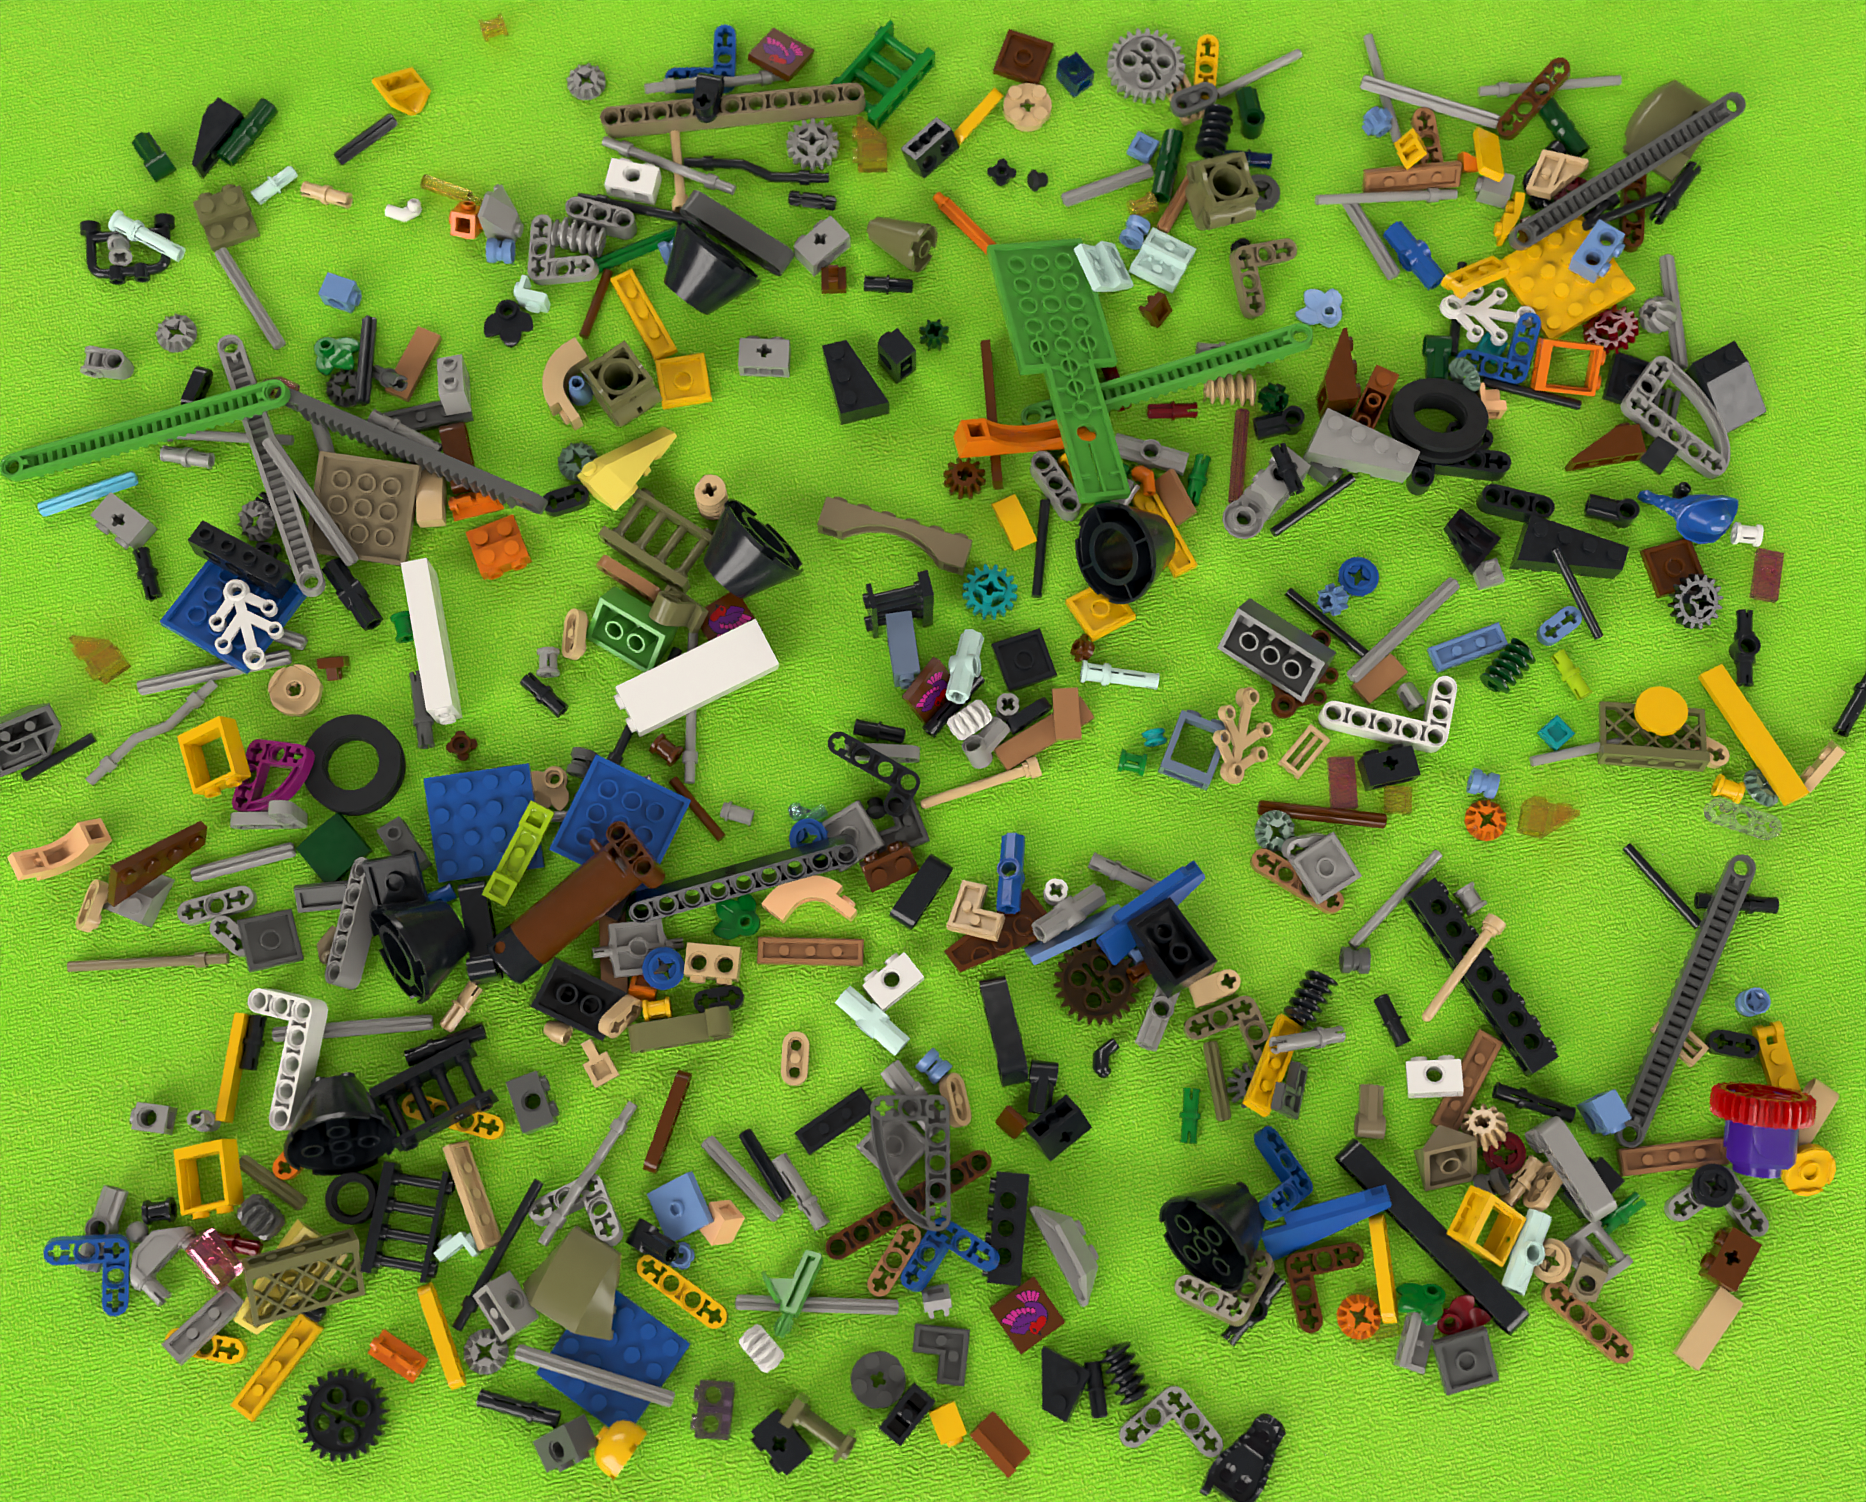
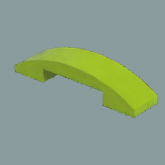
M532 800L530 801L511 842L482 893L483 896L505 907L507 906L529 867L555 812Z

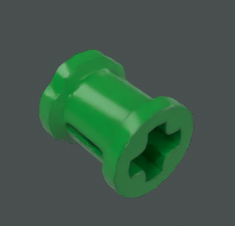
M409 611L397 612L390 616V620L394 623L397 633L395 637L396 642L408 643L414 641Z
M1122 749L1117 771H1130L1138 773L1140 777H1143L1148 754L1141 756L1128 753L1126 749ZM1127 761L1138 763V765L1127 763Z

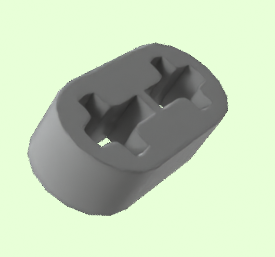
M1311 833L1288 838L1282 845V854L1289 860L1326 835ZM1295 845L1303 847L1302 850H1297L1295 855L1290 853Z
M221 915L214 918L210 923V933L232 953L245 957L244 950L239 949L240 945L235 941L237 937L241 939L237 923L227 916ZM221 923L227 924V929L232 933L228 935L220 932L221 929L218 926Z

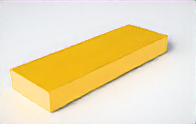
M1477 127L1473 132L1478 173L1500 182L1504 177L1499 138L1497 135Z

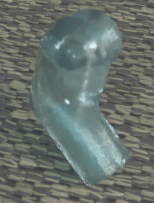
M794 802L788 808L789 816L796 822L806 818H814L818 821L828 815L823 804L810 810L801 806L800 803Z

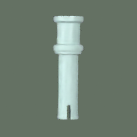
M121 210L115 211L110 218L109 230L113 232L118 231L126 235L127 239L132 242H142L176 262L183 258L185 254L184 247L149 230L142 221L130 219Z
M1083 660L1080 671V683L1092 681L1099 682L1102 686L1115 683L1157 690L1159 673L1113 668L1109 663L1099 665Z

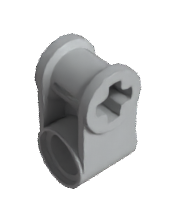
M96 346L85 347L86 358L84 365L80 367L82 374L93 378L119 380L128 379L133 374V363L120 350Z

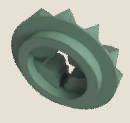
M1458 357L1448 365L1450 370L1448 375L1452 378V381L1477 393L1480 389V377L1475 366L1465 358Z
M582 442L577 444L570 443L565 449L562 448V452L558 457L559 470L567 479L580 481L577 475L582 469H579L575 463L571 464L574 461V454H577L580 459L585 458L581 461L582 468L587 463L598 458L591 445L588 446Z
M1755 768L1745 773L1744 783L1746 790L1756 802L1766 807H1771L1778 802V796L1760 770Z
M1268 811L1256 823V841L1263 849L1281 851L1284 841L1295 837V824L1290 819V816L1282 811ZM1269 825L1275 826L1277 828L1280 826L1278 831L1281 835V838L1277 836L1271 837L1273 831L1271 830V827Z

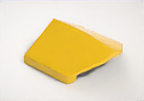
M413 67L372 79V83L389 105L408 115L420 113L431 93V90Z

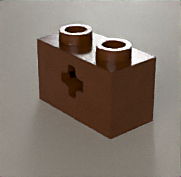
M1723 1227L1714 1235L1712 1242L1715 1244L1710 1253L1707 1252L1702 1257L1699 1264L1701 1269L1698 1274L1713 1284L1723 1287L1728 1292H1737L1762 1244L1735 1227Z

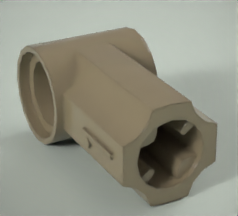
M1374 1084L1359 1085L1358 1113H1356L1354 1121L1355 1137L1384 1139L1386 1131L1385 1115H1383L1384 1086Z

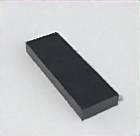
M860 1087L795 1132V1135L810 1156L870 1115L872 1102L863 1088Z

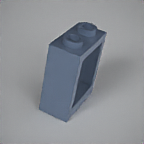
M904 611L885 614L894 687L908 689L920 674L912 612Z
M1182 710L1158 772L1207 790L1221 756L1218 746L1215 748L1206 773L1170 758L1184 722L1211 733L1217 730H1226L1220 720L1211 719L1210 721L1202 718V715L1196 711L1187 710L1186 712Z

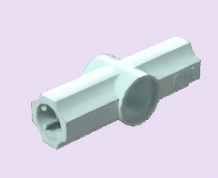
M966 629L961 634L956 655H952L948 663L950 678L945 695L948 700L956 704H965V701L969 699L974 677H979L981 673L979 656L984 637L973 629Z
M851 986L835 1002L837 1006L856 1021L855 1024L872 1039L875 1038L894 1056L910 1040L906 1034L890 1021L889 1016L874 1003L870 1004Z
M1528 1209L1525 1217L1527 1219L1509 1254L1510 1261L1501 1283L1506 1290L1523 1296L1525 1295L1534 1267L1540 1265L1545 1258L1543 1242L1552 1220L1549 1215L1534 1209Z

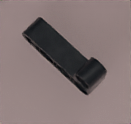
M1478 449L1469 458L1452 464L1431 463L1417 458L1411 474L1407 477L1406 486L1411 494L1420 496L1427 492L1433 483L1435 474L1499 481L1511 467V458L1505 452ZM1467 460L1474 461L1477 467L1470 466ZM1415 478H1422L1425 484H1419Z
M844 732L833 733L828 739L829 750L892 786L884 801V809L888 815L893 817L903 815L920 786L919 776L914 771ZM843 736L845 738L844 743L852 747V742L857 743V746L851 752L850 758L845 756L849 751L844 748H840L838 751L835 750L836 744L833 743L835 738L840 739ZM860 749H866L870 753V760L865 764H860L855 759L856 752ZM882 762H889L893 766V773L888 777H883L878 772V767ZM907 774L913 775L916 779V785L911 790L904 789L901 785L902 777ZM897 797L902 800L903 809L900 812L895 813L889 809L888 802L891 798Z
M486 880L458 885L464 929L469 942V958L466 959V967L469 979L475 985L503 980V971L493 960L486 947L487 943L497 936L491 900L482 895L487 885Z
M1003 975L980 980L979 987L997 1058L1001 1085L1006 1087L1028 1082L1027 1060L1006 977Z

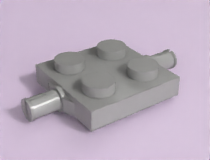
M661 918L646 923L632 921L609 924L608 946L592 947L593 959L609 957L613 966L614 978L643 975L642 965L644 958L652 950L659 947L683 949L684 943H682V937L667 939L663 932ZM659 961V968L653 973L667 972L668 964H663Z

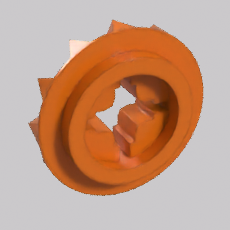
M1479 800L1473 803L1465 814V826L1468 832L1476 839L1482 841H1491L1503 834L1508 824L1506 822V813L1500 808V804L1491 802V800ZM1492 813L1490 821L1493 824H1486L1480 828L1479 826L1483 821L1481 814L1486 816Z
M1359 1294L1351 1295L1340 1303L1337 1310V1322L1345 1335L1353 1339L1362 1340L1372 1337L1379 1329L1382 1317L1378 1305L1370 1297ZM1364 1308L1363 1316L1367 1318L1366 1320L1369 1323L1359 1322L1355 1326L1356 1318L1349 1311L1360 1312Z

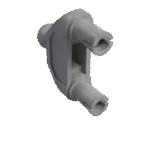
M141 1221L131 1223L126 1229V1236L129 1241L141 1243L132 1253L131 1286L135 1290H143L158 1307L166 1302L165 1298L169 1299L172 1295L156 1279V1274L182 1248L198 1265L206 1260L205 1256L209 1257L212 1253L210 1249L208 1250L195 1237V1230L191 1226L155 1230L148 1235L147 1225Z

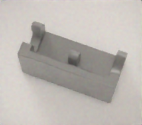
M1408 1312L1393 1365L1424 1374L1432 1343L1431 1340L1433 1339L1438 1321L1427 1326L1423 1322L1420 1313Z

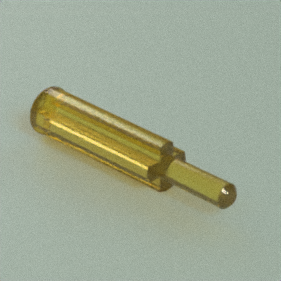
M427 174L422 177L421 188L459 202L473 201L477 205L481 206L483 199L472 195L470 190Z

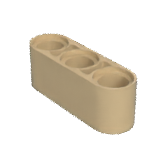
M1816 1078L1810 1080L1802 1090V1093H1807L1816 1100L1815 1123L1809 1128L1799 1129L1798 1146L1812 1142L1839 1098L1837 1092Z

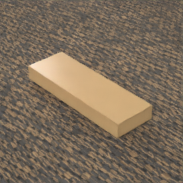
M1718 1286L1672 1353L1694 1370H1699L1744 1303L1723 1287Z

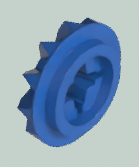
M1353 557L1346 560L1338 571V582L1344 586L1343 589L1350 593L1351 596L1363 597L1372 593L1379 581L1376 566L1368 559L1362 557ZM1359 569H1361V578H1363L1365 581L1360 580V582L1357 585H1355V578L1351 575H1355L1359 571Z
M814 818L802 819L791 829L789 836L790 846L795 848L809 844L802 843V841L808 838V832L810 835H817L812 843L827 839L829 831L824 828L822 822ZM817 854L814 859H818L822 854Z
M659 947L652 950L644 958L642 965L644 979L651 987L667 990L675 987L684 976L685 964L683 958L672 948ZM659 961L663 964L673 963L667 969V976L663 973L654 975L653 972L659 968Z

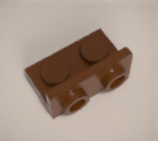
M901 840L889 844L887 850L881 853L874 851L865 855L863 861L859 862L872 893L919 871L910 845L907 841L901 842Z

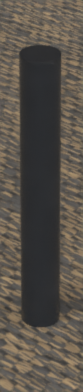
M89 733L23 771L21 775L27 782L95 743L97 740L92 733Z

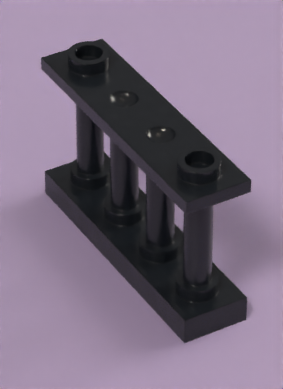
M928 570L917 572V581L913 582L914 585L873 594L871 583L866 584V593L862 594L868 616L864 617L867 632L872 631L874 639L879 638L878 627L886 625L885 614L911 611L912 619H921L923 627L933 625L934 593Z
M468 1039L368 1089L375 1102L379 1106L386 1105L400 1135L391 1140V1142L399 1152L410 1151L416 1148L419 1142L476 1112L489 1110L493 1107L494 1103L499 1101L491 1088L484 1092L471 1064L472 1058L478 1055ZM456 1066L461 1067L474 1095L473 1098L462 1104H459L446 1076L447 1072ZM431 1079H436L450 1109L437 1117L434 1116L421 1088L423 1083ZM406 1092L412 1093L425 1122L412 1130L409 1129L397 1103L398 1096Z
M384 1161L360 1272L377 1274L378 1269L389 1267L421 1273L420 1282L430 1283L431 1279L437 1275L439 1263L435 1261L436 1256L434 1252L438 1250L437 1244L440 1241L449 1195H453L455 1190L452 1174L443 1171L441 1179L403 1173V1170H400L401 1164ZM404 1184L439 1190L436 1207L398 1201L394 1197L396 1186ZM396 1211L433 1218L430 1234L391 1228V1225L388 1224L390 1213L393 1214ZM393 1239L427 1245L424 1262L386 1256L382 1252L384 1241Z

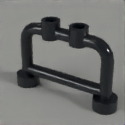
M1556 140L1552 141L1545 148L1548 151L1567 154L1563 144ZM1536 164L1523 177L1522 184L1525 191ZM1615 193L1589 211L1584 216V219L1589 220L1601 215L1605 210H1613L1620 203L1619 196ZM1529 195L1528 204L1535 211H1538L1541 207L1544 209L1552 204L1549 199Z
M167 213L156 214L154 216V227L148 229L171 241L170 230L175 228V217ZM86 220L80 223V234L86 237L87 267L90 273L97 278L110 279L111 284L122 285L125 284V277L134 276L135 281L145 283L150 281V275L163 272L171 262L170 257L161 253V259L156 264L136 263L134 266L129 267L112 265L108 269H101L97 265L96 243L107 242L108 237L112 234L122 233L118 231L101 232V224L97 221Z

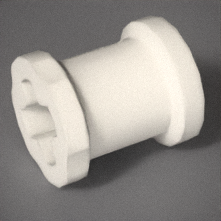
M1735 522L1731 530V543L1735 545L1739 542L1748 543L1754 547H1759L1763 539V525L1748 526L1742 525L1741 522Z
M1054 878L1049 880L1043 892L1045 901L1049 905L1056 906L1066 898L1068 886L1061 879ZM1052 887L1055 890L1061 889L1060 897L1050 895Z

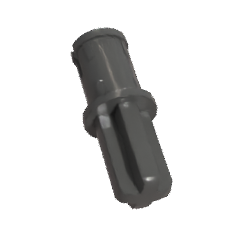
M379 365L373 366L372 377L378 380L383 387H391L399 392L407 388L408 382H405L407 380L405 376L397 374L392 368H383Z

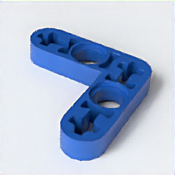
M720 25L714 32L713 68H671L667 71L665 78H673L674 80L675 77H679V79L697 77L698 73L722 75L724 77L736 76L737 40L733 27L730 25ZM724 34H728L727 46H723L722 38ZM725 54L731 57L728 63H721L718 60L721 55ZM695 87L679 89L675 93H694ZM724 87L723 93H729L735 87Z
M1532 312L1525 313L1518 318L1507 358L1465 349L1459 352L1455 359L1458 357L1464 358L1468 354L1470 355V360L1477 362L1479 357H1482L1479 364V377H1488L1512 384H1519L1527 377L1541 327V320L1537 314ZM1528 318H1531V323L1535 324V327L1530 328L1527 336H1532V340L1527 337H1518L1519 333L1521 335L1525 333L1526 326L1522 324V321H1526ZM1518 342H1525L1528 345L1529 349L1526 355L1520 356L1516 353L1515 346ZM1493 360L1497 363L1498 368L1494 374H1489L1485 371L1484 364L1486 361ZM1503 363L1507 364L1504 369L1512 370L1515 366L1518 367V372L1521 373V376L1516 377L1514 380L1512 379V374L1505 372L1503 377H1500Z
M1266 1126L1255 1133L1254 1142L1281 1181L1280 1185L1259 1201V1210L1262 1216L1268 1221L1273 1222L1306 1198L1313 1191V1185L1309 1176L1279 1133L1274 1128ZM1280 1158L1285 1162L1286 1167L1282 1164ZM1283 1191L1287 1194L1289 1201L1285 1198ZM1274 1202L1277 1205L1276 1208H1273L1272 1206Z
M946 1218L936 1219L934 1221L936 1226H941V1222L946 1221ZM950 1220V1224L946 1229L954 1234L952 1239L940 1232L928 1230L903 1269L901 1282L905 1288L912 1292L924 1290L948 1250H951L983 1271L994 1270L999 1264L1000 1255L991 1245ZM969 1237L971 1240L970 1247L966 1251H960L959 1242L961 1239ZM928 1248H934V1258L929 1262H925L923 1259L924 1252ZM977 1250H980L991 1258L987 1262L975 1253ZM918 1263L926 1267V1270L924 1271L918 1267ZM912 1274L919 1278L917 1283L910 1279Z
M120 1234L54 1237L46 1243L43 1255L44 1259L51 1265L103 1263L102 1308L110 1316H119L126 1311L129 1303L130 1244L125 1236ZM100 1242H104V1248L113 1247L115 1242H118L120 1247H124L120 1249L119 1254H114L112 1249H104L103 1255H99ZM83 1243H91L95 1247V1252L91 1256H83L79 1253L78 1248ZM70 1244H75L74 1257H69L70 1251L61 1252L60 1257H55L54 1252H49L54 1249V1245H60L61 1250H70ZM115 1268L124 1272L123 1279L118 1282L111 1281L107 1275L110 1270ZM113 1289H119L118 1300L124 1301L119 1303L117 1308H114L112 1303H108L112 1301Z

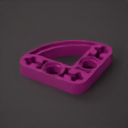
M263 739L252 741L247 748L246 758L251 774L256 771L257 777L252 783L247 778L242 781L240 786L235 788L232 798L233 808L239 812H268L269 801H289L302 787L312 769L315 759L313 750L295 743ZM284 749L283 758L277 761L278 752ZM294 754L303 757L297 760L294 759ZM270 766L292 769L286 780L275 791L261 798Z

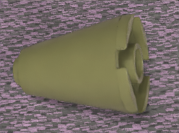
M878 216L872 219L867 226L869 239L910 271L921 272L930 262L932 255L929 252L931 246L936 248L938 237L937 228L931 224Z

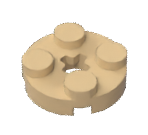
M1023 83L1009 88L1004 99L1003 113L1007 122L1009 123L1010 121L1011 124L1015 125L1016 129L1025 132L1035 131L1041 128L1042 124L1050 118L1052 103L1044 86ZM1028 103L1033 107L1030 108V111H1026L1021 106Z
M300 664L279 669L274 673L268 685L272 705L288 716H306L318 705L323 691V685L318 676L310 668ZM298 684L301 685L300 694L291 696L290 687H297Z

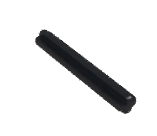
M370 315L362 319L355 393L356 404H361L362 406L369 404L371 399L377 319Z

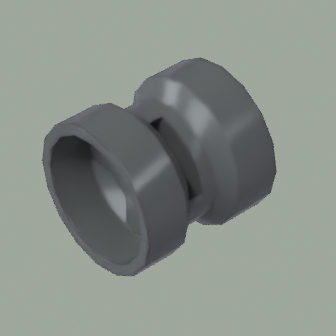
M573 747L571 751L572 761L567 765L566 773L573 777L584 779L597 753L589 749Z
M1341 947L1339 955L1341 973H1350L1357 970L1359 974H1369L1371 964L1369 948L1360 947L1356 951L1351 947Z
M1500 1167L1490 1170L1489 1174L1484 1175L1481 1173L1473 1176L1475 1187L1490 1192L1493 1195L1499 1194L1502 1196L1510 1192L1509 1182Z

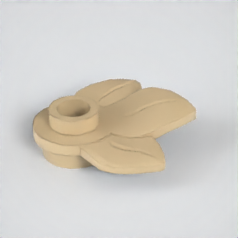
M557 766L549 767L544 772L532 771L535 802L548 809L553 806L558 811H562L569 801V793L566 789L568 783L566 772ZM553 776H559L560 779L557 784L551 783Z

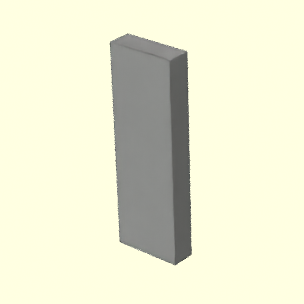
M227 1284L161 1345L182 1366L236 1316L244 1301Z

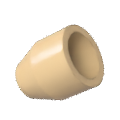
M548 1021L543 1032L551 1041L565 1046L571 1039L573 1027L561 1021Z

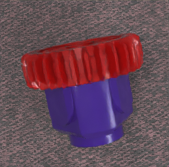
M1723 1082L1722 1084H1715L1711 1089L1709 1103L1710 1111L1717 1115L1718 1118L1725 1119L1723 1147H1727L1726 1158L1732 1163V1170L1739 1174L1758 1178H1779L1782 1176V1170H1788L1796 1164L1799 1129L1809 1128L1814 1125L1817 1110L1816 1100L1807 1093L1794 1091L1791 1088H1782V1086L1777 1087L1750 1082Z

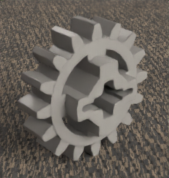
M814 118L811 119L809 124L802 120L801 127L795 124L793 125L794 132H788L789 140H786L789 158L793 157L794 165L801 163L802 170L806 166H810L811 172H814L815 166H819L823 170L824 163L831 165L832 158H837V150L839 149L837 132H833L831 124L824 127V120H821L819 124L815 123Z

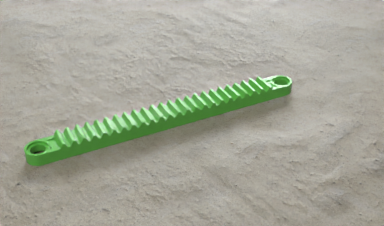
M1296 323L1100 383L1107 411L1110 413L1112 409L1119 410L1121 406L1129 407L1131 403L1139 404L1141 400L1146 402L1151 397L1156 399L1161 394L1166 396L1170 391L1176 393L1180 388L1185 390L1188 386L1192 385L1195 387L1200 382L1205 384L1210 379L1215 381L1217 377L1225 378L1229 373L1235 375L1239 370L1244 372L1247 368L1254 369L1256 365L1264 366L1266 362L1274 363L1278 358L1283 360L1288 355L1308 349L1313 342V331L1305 323ZM1296 333H1305L1307 335L1306 340L1301 342L1294 340L1293 336ZM1051 399L1031 404L1025 407L1021 413L1022 425L1039 424L1056 419ZM1031 414L1041 416L1040 420L1036 423H1029L1027 418Z
M267 380L8 454L0 462V472L4 477L14 482L36 476L44 477V474L52 475L54 471L62 472L65 468L73 469V466H82V463L90 464L93 460L101 461V458H110V455L119 456L121 452L129 453L131 449L147 448L149 444L157 445L160 441L167 442V439L175 440L177 436L185 437L188 433L196 434V431H205V428L214 429L216 425L224 426L226 422L234 423V420L242 421L244 417L252 418L255 414L263 415L265 411L286 405L291 397V392L281 380ZM278 387L281 388V395L276 399H271V391ZM19 462L18 471L10 474L9 468L11 464Z

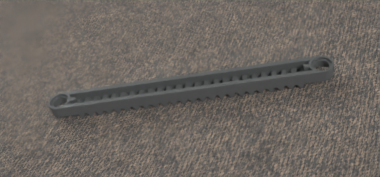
M1737 92L1726 94L1518 224L1508 235L1510 245L1518 251L1531 247L1744 112L1746 107L1744 97ZM1728 100L1736 104L1735 112L1728 109ZM1518 231H1523L1527 234V243H1522L1518 240Z
M281 388L277 391L275 399L281 395ZM289 388L291 397L285 406L300 412L306 421L312 420L316 425L320 423L323 428L329 427L332 432L338 431L341 436L347 435L351 440L355 438L358 443L364 442L367 447L373 446L376 451L382 449L386 455L391 453L395 459L400 457L404 463L409 461L410 464L420 465L422 470L426 468L430 474L435 472L439 478L444 476L447 481L453 480L458 486L462 483L465 489L471 487L474 493L480 491L482 496L486 497L489 495L493 501L498 499L502 505L507 502L510 508H514L517 505L541 515L548 504L544 497Z
M1736 855L1728 860L1720 880L1715 886L1716 889L1711 895L1712 899L1703 914L1704 918L1695 933L1696 937L1687 952L1688 956L1683 962L1684 965L1679 971L1680 975L1671 990L1672 994L1667 1000V1005L1663 1009V1015L1659 1019L1655 1034L1652 1036L1651 1043L1647 1047V1053L1643 1057L1642 1064L1639 1066V1072L1634 1078L1635 1082L1626 1097L1627 1101L1624 1105L1632 1119L1624 1123L1626 1127L1634 1128L1636 1138L1632 1142H1627L1622 1136L1623 1129L1614 1133L1615 1140L1622 1147H1637L1645 1138L1755 875V862L1748 855ZM1737 861H1742L1747 866V873L1743 876L1738 875L1734 870V864Z

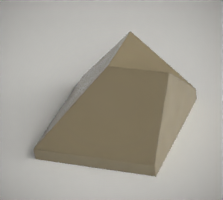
M1438 1125L1424 1147L1414 1150L1425 1192L1473 1181V1176L1477 1175V1140L1474 1136Z

